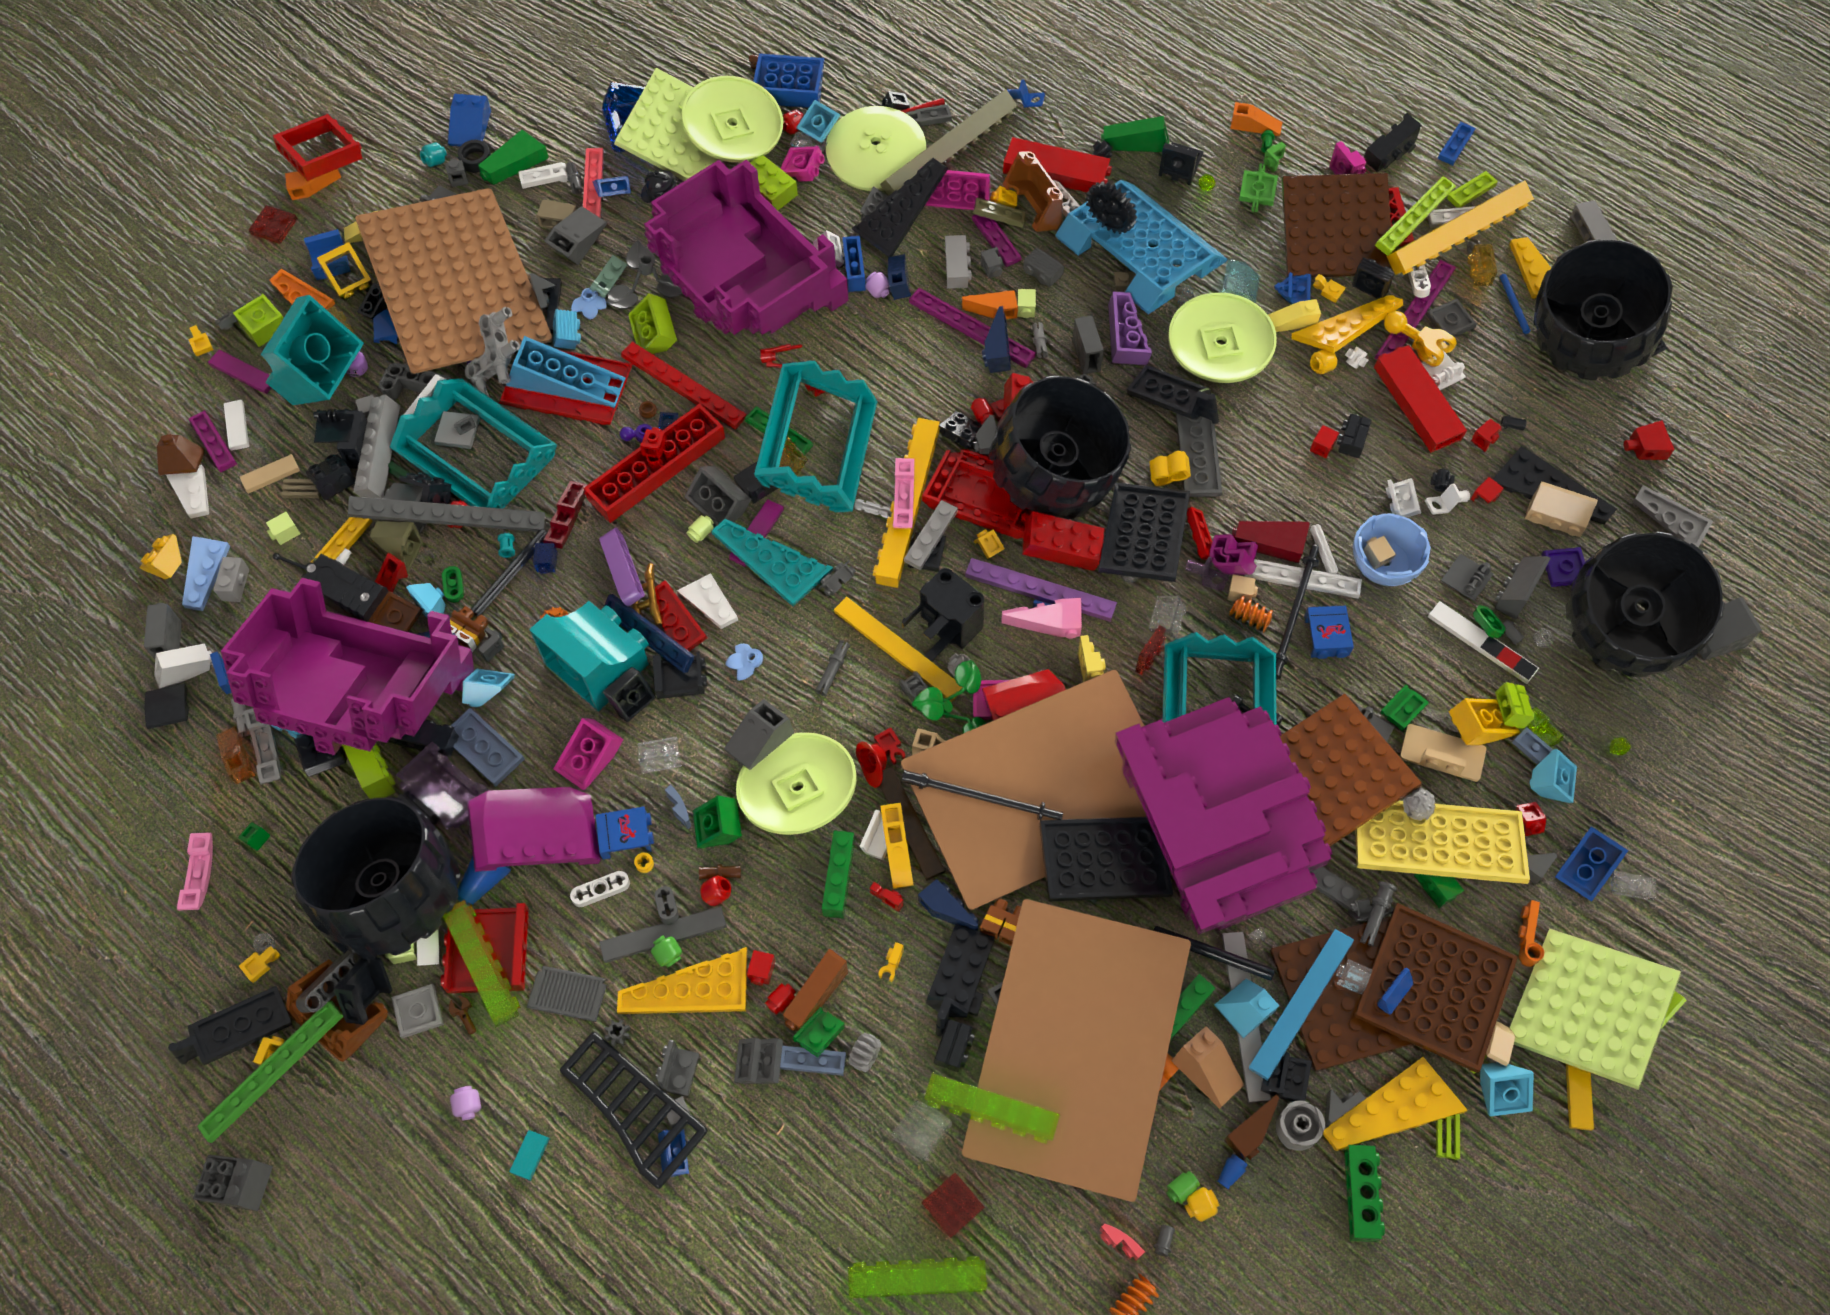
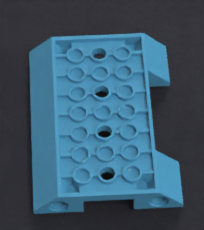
M1123 180L1115 183L1116 189L1121 188V192H1126V197L1132 199L1130 203L1135 204L1133 209L1137 210L1135 215L1138 217L1130 231L1122 232L1121 234L1116 232L1114 234L1112 229L1108 231L1106 226L1102 228V223L1096 222L1097 218L1092 217L1093 212L1088 211L1090 207L1085 202L1067 215L1055 234L1058 240L1078 256L1091 248L1092 237L1132 270L1136 275L1125 292L1131 293L1133 302L1147 314H1150L1175 297V287L1192 275L1196 274L1198 277L1203 278L1227 261L1225 256L1138 187Z

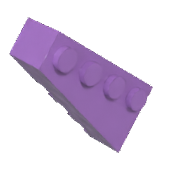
M1113 292L1108 304L1112 363L1147 365L1152 351L1147 345L1146 335L1143 334L1142 324L1138 320L1137 310L1131 293Z

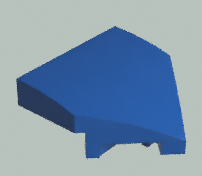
M1290 272L1289 276L1281 283L1278 282L1274 288L1291 305L1300 301L1311 300V274L1293 276Z
M386 309L373 318L374 343L386 340L397 344L398 336L389 311Z

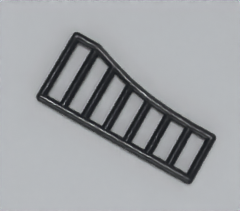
M592 1032L560 1068L561 1074L572 1082L607 1118L625 1145L639 1173L657 1189L662 1188L708 1132L707 1127L596 1032ZM593 1043L597 1044L602 1049V1052L580 1077L577 1076L571 1068ZM609 1056L612 1057L618 1064L596 1090L593 1091L586 1082ZM623 1070H627L634 1077L612 1103L607 1106L600 1097ZM641 1082L649 1091L621 1123L614 1112ZM657 1096L665 1103L664 1106L632 1142L626 1130ZM673 1110L681 1118L643 1162L637 1150L668 1113ZM688 1123L697 1132L662 1174L657 1177L649 1170L650 1167Z

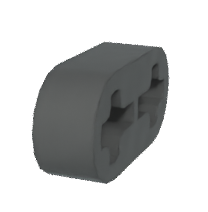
M666 886L660 887L654 894L658 914L662 923L670 925L679 918L675 897L671 888ZM663 895H667V902L663 901ZM666 909H670L671 916H667Z

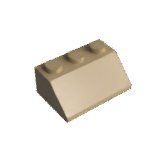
M1541 481L1530 500L1525 519L1536 524L1548 526L1554 530L1566 532L1572 536L1581 537L1587 528L1598 500Z

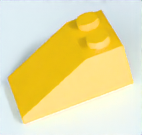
M1465 698L1448 711L1452 717V722L1461 734V739L1466 745H1483L1517 736L1521 733L1519 728L1515 726L1504 725L1497 699Z

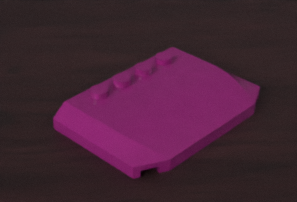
M571 787L489 790L469 800L467 803L475 872L493 871L497 867L570 862L588 865L599 864L601 861L592 800L589 794Z

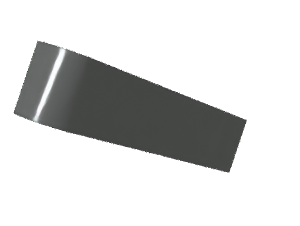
M349 950L343 953L299 995L296 1000V1007L300 1012H317L335 996L333 988L357 963L354 961L355 953ZM339 968L343 970L342 977L338 974ZM324 983H326L328 986L326 992H324L323 990ZM308 998H311L312 1000V1006L310 1008L307 1005Z

